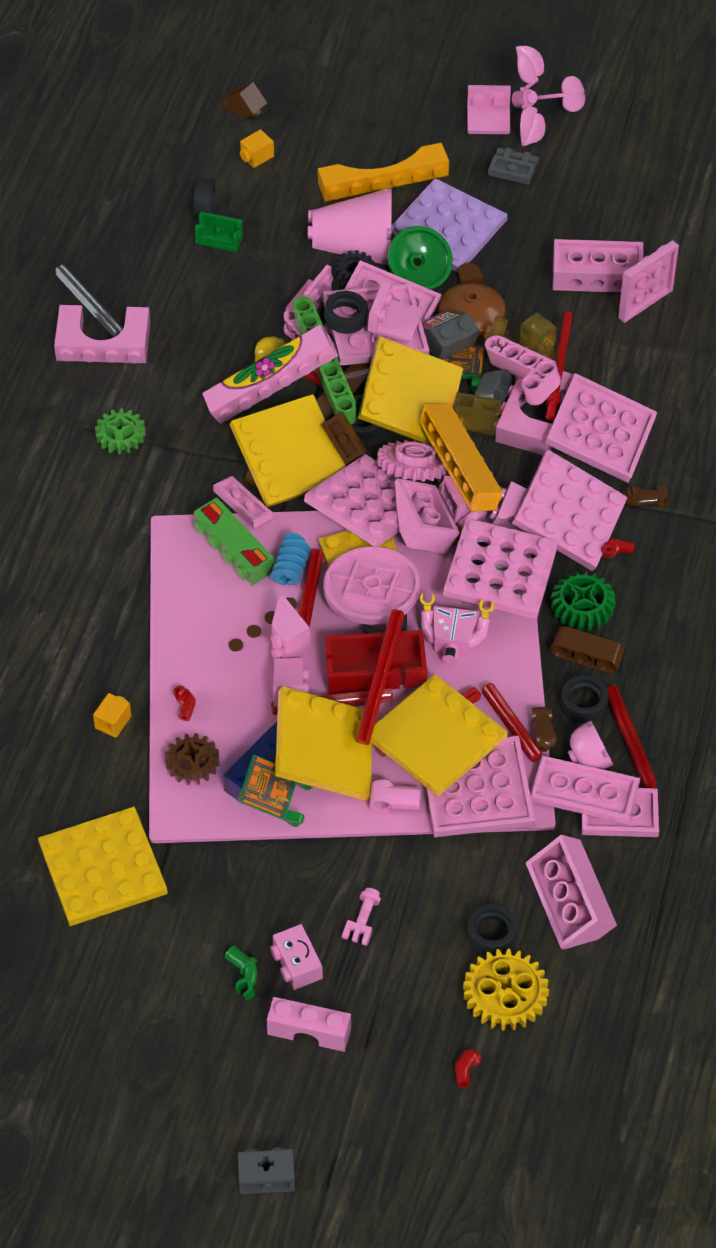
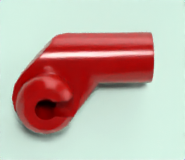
M613 538L602 546V555L606 558H611L620 552L633 554L635 543Z
M179 685L173 690V695L181 705L178 717L183 721H189L196 705V699L187 688Z
M474 1049L465 1050L455 1063L458 1087L470 1086L469 1069L472 1065L476 1066L481 1062V1054Z

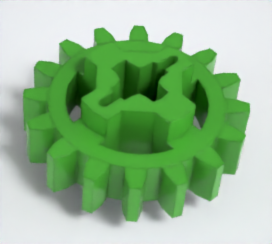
M121 408L119 413H116L114 410H111V415L104 413L103 420L98 419V426L95 427L97 443H101L102 449L108 447L109 453H112L114 450H117L118 454H121L122 450L130 453V448L138 449V443H143V436H146L144 420H140V415L136 414L133 416L132 410L124 413Z

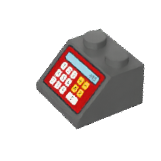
M452 308L422 321L429 350L434 357L441 360L475 345L480 329L468 313Z

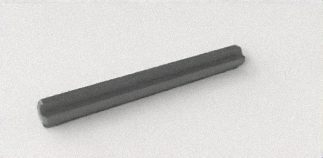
M65 265L57 267L55 271L58 278L113 337L120 334L123 327Z

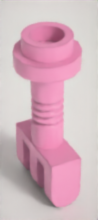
M366 888L361 893L360 899L363 901L357 921L347 920L342 939L348 940L350 932L353 931L352 942L357 943L360 935L363 934L362 945H368L373 931L372 927L366 926L367 919L373 905H379L381 900L379 897L380 893L377 890Z

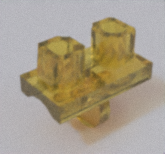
M495 316L493 325H488L486 329L484 348L485 342L489 337L498 335L506 339L508 338L509 331L505 329L509 319Z

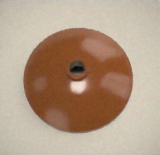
M463 283L450 288L442 295L438 305L439 314L451 308L468 313L480 329L479 335L487 334L496 329L503 321L505 315V304L500 294L491 287L479 283Z

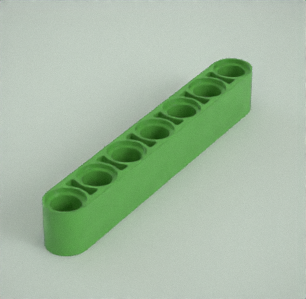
M305 296L296 298L293 302L295 323L300 335L305 334L318 325L323 327L313 301ZM335 357L315 370L334 415L343 412L349 423L353 424L357 419L355 399L338 359Z

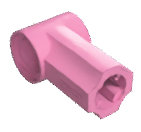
M376 780L371 784L370 809L378 813H387L392 809L419 810L421 787L394 786L388 780Z

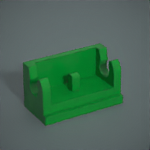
M201 211L199 214V225L196 224L195 243L237 252L243 239V221Z

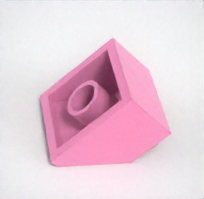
M281 595L278 598L272 621V636L270 638L273 649L271 654L273 658L306 659L311 656L310 628L284 595Z

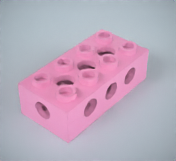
M555 239L553 290L621 292L623 273L627 268L633 267L643 259V242Z

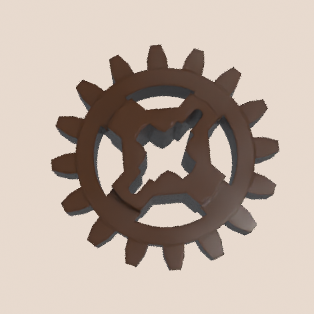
M186 733L185 739L181 740L179 737H176V745L171 743L168 745L169 751L165 752L166 769H169L171 777L177 776V782L186 779L187 785H190L191 780H195L197 785H199L201 778L208 781L209 773L216 774V767L220 765L219 750L215 749L214 741L208 743V736L205 735L202 739H199L198 733H195L193 738H190Z

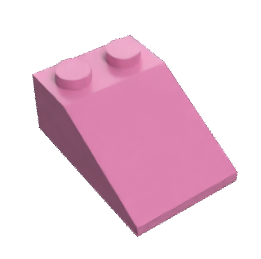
M397 478L395 489L399 531L406 546L411 549L446 554L460 533L435 485Z

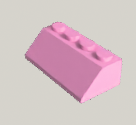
M560 835L525 862L561 949L598 940L617 926L581 840Z

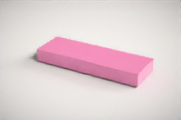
M233 476L213 485V491L253 528L273 519V512Z

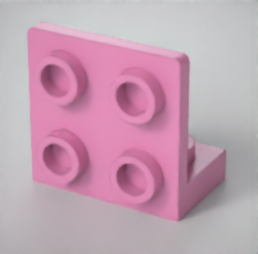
M468 85V134H510V86Z
M326 265L314 281L308 280L288 304L286 310L293 308V302L296 298L305 296L313 301L319 315L321 308L324 306L323 292L332 291L331 283L333 276H331V266Z
M382 281L369 313L367 331L411 343L423 314V308L392 300L393 293H390L391 283Z

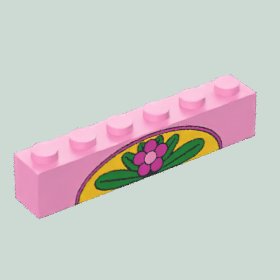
M318 325L202 394L210 413L222 424L240 412L249 409L259 401L270 397L278 390L289 386L304 375H308L316 368L330 362L338 354L328 333L321 325Z

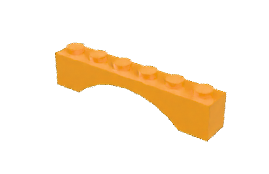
M442 143L422 146L406 160L384 168L358 169L340 164L318 168V185L326 202L449 176V159Z

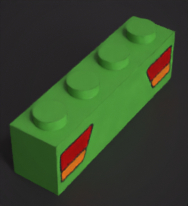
M218 498L213 499L194 511V527L196 531L208 539L210 546L222 554L227 564H232L242 580L246 579L252 586L272 573L274 557Z

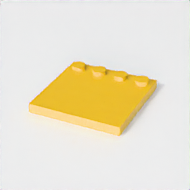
M380 336L376 341L358 419L431 445L430 440L419 423L424 404L450 403L454 410L463 368Z
M313 394L232 420L229 424L266 507L305 495L346 467L322 426L326 421Z
M435 674L375 724L370 742L439 797L506 739L508 731Z
M282 686L278 691L275 776L367 801L371 796L372 743L370 742L369 745L357 743V735L364 709Z

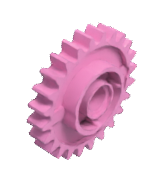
M405 440L404 443L396 441V444L389 442L388 445H383L382 448H379L377 456L378 467H382L381 470L387 471L388 475L395 474L396 478L403 477L404 480L412 479L413 481L421 480L425 482V479L434 481V478L441 479L442 476H447L448 471L432 444L427 445L425 442L420 443L415 440L408 442Z

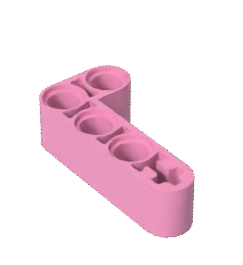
M496 335L486 340L485 348L490 363L500 369H506L511 374L523 379V391L530 405L543 403L560 385L561 379L555 361L502 336Z

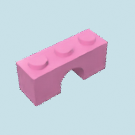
M273 997L267 1017L268 1035L293 1040L296 1033H305L314 1036L319 1041V1046L345 1052L351 1031V1014Z

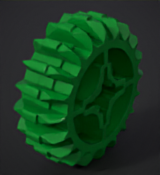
M576 571L573 577L567 573L565 579H559L558 585L553 587L551 594V609L554 612L555 619H561L562 625L568 623L570 628L578 627L580 631L583 628H587L590 632L592 626L599 629L601 623L606 624L608 618L612 617L615 608V593L611 590V585L605 584L604 577L597 579L596 573L589 576L587 571L583 575H579ZM596 597L600 600L601 605L597 603ZM565 598L569 599L570 606L564 600Z

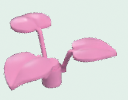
M517 46L519 75L524 82L529 84L521 87L520 91L513 93L512 103L516 108L523 109L520 121L521 146H526L542 139L545 133L544 118L541 114L537 113V108L532 107L537 100L563 97L564 109L569 112H576L585 104V91L577 77L568 76L562 82L561 88L563 93L537 96L529 88L538 82L537 76H541L544 72L543 58L532 47Z

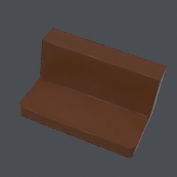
M343 412L338 413L322 424L345 464L356 460L360 455L367 452Z

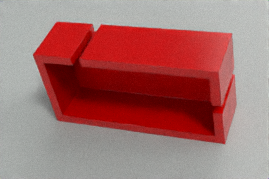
M423 630L400 631L385 688L400 689V685L403 684L405 688H419L427 681ZM385 632L325 636L329 693L370 690Z

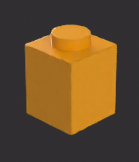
M261 129L240 141V156L244 162H248L253 168L274 157V141Z
M108 693L93 714L95 729L117 738L131 718L130 703L121 696L116 697Z

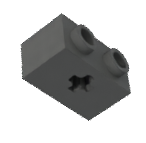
M277 1147L271 1151L247 1149L244 1152H238L240 1194L295 1191L293 1149L287 1150L283 1147ZM268 1167L269 1171H264V1168Z

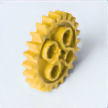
M497 949L496 956L494 957L489 952H486V960L478 957L477 965L471 964L470 972L465 974L466 981L463 984V990H465L464 1000H468L467 1009L474 1008L473 1017L482 1015V1024L490 1020L492 1029L497 1023L501 1024L502 1031L505 1030L506 1024H510L511 1028L515 1030L516 1023L526 1027V1019L535 1022V1014H542V1006L547 1005L546 997L549 995V989L546 988L548 987V979L544 978V970H538L539 962L530 964V955L522 959L521 951H518L513 956L510 949H507L506 955H502L501 951ZM499 971H505V972H507L508 974H506V975H500V974H498L497 972H499ZM525 984L528 985L529 988L523 989L520 988L519 985ZM484 990H490V991H492L493 993H492V994H485V993H483L482 991H484ZM513 1004L515 1007L507 1008L504 1005Z

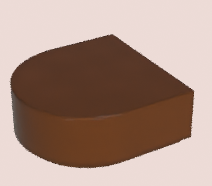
M464 263L458 269L460 284L481 283L483 281L479 267L473 263Z

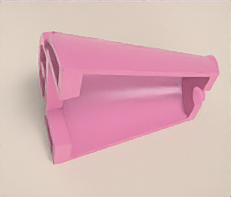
M384 189L315 210H309L308 223H312V226H308V239H312V248L336 254L345 253L346 255L350 250L352 254L355 253V250H359V254L365 252L366 257L370 255L375 263L388 265V249L391 244L392 189Z

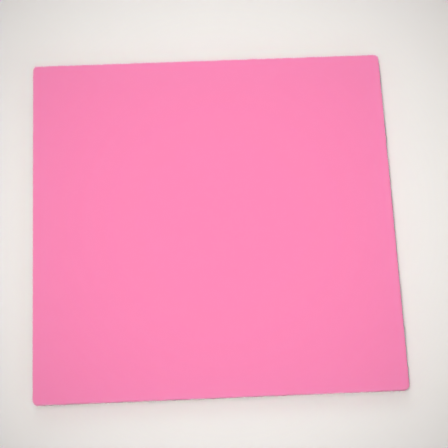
M489 510L487 516L479 521L491 524L492 519L489 516L492 510ZM320 511L273 512L272 520L256 528H253L238 513H232L274 557V564L285 534L297 533L305 539L311 550L320 549L318 538L348 531V529ZM194 515L153 516L151 518L150 841L152 843L433 834L426 787L387 755L381 757L374 744H372L371 784L376 780H388L394 786L421 787L419 810L392 809L387 813H378L370 809V798L364 801L317 787L304 790L296 785L288 810L302 813L305 818L302 824L294 827L282 819L237 802L252 755L276 763L277 715H273L271 711L274 658L271 654L273 647L270 638L272 636V624H268L265 621V614L269 611H275L278 598L281 595H284L285 598H294L297 602L295 610L299 613L310 553L308 554V560L306 561L299 584L281 585L274 582L270 575L251 586L246 579L242 580L232 564L229 565L225 562L222 554L217 549H213L210 546L208 539L196 531ZM512 525V526L506 527V528H510V529H514V530L526 532V531L522 530L521 528L517 527L516 525ZM400 532L393 536L398 552L412 561L420 576L419 598L414 607L406 613L407 631L422 630L421 610H424V606L420 603L422 593L425 603H430L432 601L431 593L434 594L435 600L431 605V610H433L434 606L480 611L479 616L482 615L479 605L462 604L461 600L443 596V590L457 549V543L452 544L448 552L444 554L411 549L406 546ZM478 543V545L481 547L488 546L486 544ZM502 548V551L505 553L512 552L510 548ZM531 553L524 554L525 557L531 559ZM324 558L322 560L310 623L311 656L304 659V668H309L308 693L316 696L337 694L329 693L325 636L362 634V624L339 616L327 603L324 595V576L328 568ZM526 571L519 572L521 576H530ZM519 589L513 591L517 595L525 594L524 591ZM483 606L484 610L490 609L489 607ZM494 609L488 617L490 618L486 638L476 648H471L469 655H458L457 661L452 664L442 660L443 653L435 652L434 644L428 642L424 635L427 680L436 674L460 694L472 687H476L481 693V699L475 702L474 705L508 731L507 737H512L510 731L482 693L484 685L493 683L533 740L535 739L532 708L545 707L537 619ZM388 623L370 626L377 631L386 632ZM251 625H258L261 628L260 636L256 638L249 637L247 635V628ZM232 639H240L243 642V648L240 651L234 652L229 649V642ZM403 684L400 685V689H392L393 701L380 703L375 724L418 688H405ZM179 685L187 688L196 699V705L189 721H183L178 717L181 705L173 695V690ZM365 705L354 706L357 708L365 709ZM186 733L190 738H193L195 733H198L199 739H202L205 735L208 736V743L214 741L215 749L219 750L220 765L216 767V774L209 773L208 781L201 778L199 785H197L195 780H191L190 785H187L186 779L177 782V776L171 777L169 769H166L165 752L169 751L168 745L170 743L176 745L175 738L179 737L183 740ZM522 750L529 791L531 793L541 759L532 762ZM549 750L542 752V756L549 757ZM532 802L535 826L486 832L553 830L556 824L554 807Z

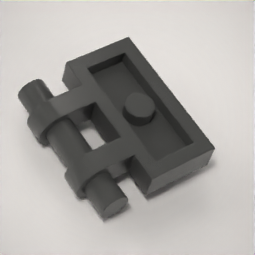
M498 147L496 155L494 154L489 166L488 175L529 185L535 172V166L539 163V157L533 156L530 152L520 153L513 151V148L507 147L503 149Z

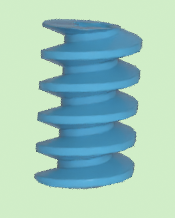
M297 533L284 535L272 568V573L270 574V578L274 582L281 585H297L300 583V577L303 574L308 554L311 551V547L301 535Z

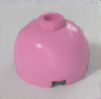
M591 721L581 725L573 732L570 738L572 750L568 751L573 763L603 770L613 766Z

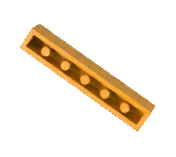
M450 403L424 404L419 423L470 511L496 510L502 498V489L478 452L466 428L459 420L457 413L453 410Z

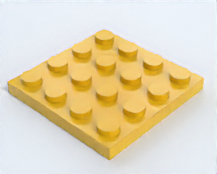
M135 806L38 838L69 926L168 894L166 884Z

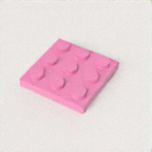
M672 240L668 244L660 246L656 252L650 256H645L639 263L627 268L623 273L618 318L624 323L673 291L679 248L676 242Z

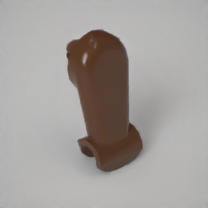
M631 486L622 493L627 496L625 504L633 507L651 504L666 507L669 503L668 491L665 486H657L656 489H640L636 486Z
M548 707L532 708V722H534L535 730L534 742L540 746L542 752H547L557 742V735L552 724V709Z

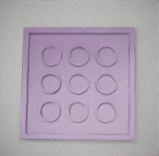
M435 178L392 224L391 239L393 240L402 230L412 226H425L437 231L448 242L453 256L451 270L458 273L459 267L464 263H469L507 221V214Z

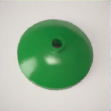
M412 226L406 228L395 236L389 246L388 265L391 273L430 290L439 287L451 272L453 264L451 248L440 233L429 227ZM413 260H418L419 266H416Z

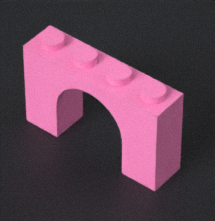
M81 305L59 306L54 344L56 361L146 363L150 331L149 307H127L125 325L121 333L108 340H94L82 332L84 318Z
M564 371L559 391L561 396L560 404L574 375ZM515 376L516 383L511 385L507 397L509 399L507 402H503L500 411L501 417L500 419L496 418L493 426V432H496L495 442L544 455L547 450L552 448L545 444L552 424L530 418L521 411L520 407L527 400L522 387L523 379Z

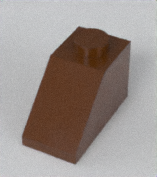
M254 82L231 90L218 101L221 106L241 118L248 116L256 117L263 111L261 108L267 104Z

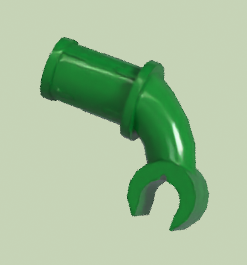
M233 945L226 952L225 958L239 968L240 973L244 976L243 979L236 983L235 989L238 995L243 989H248L243 996L246 1001L251 1000L256 992L254 986L257 981V960L254 957L247 956L236 945Z

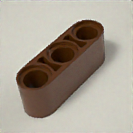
M566 626L558 629L550 648L552 654L558 658L606 673L617 672L625 652V648L618 642Z

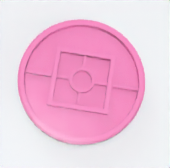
M362 547L344 553L331 563L324 576V595L331 609L346 620L367 625L388 623L393 609L401 610L405 615L414 607L420 595V576L412 561L403 554L383 547Z

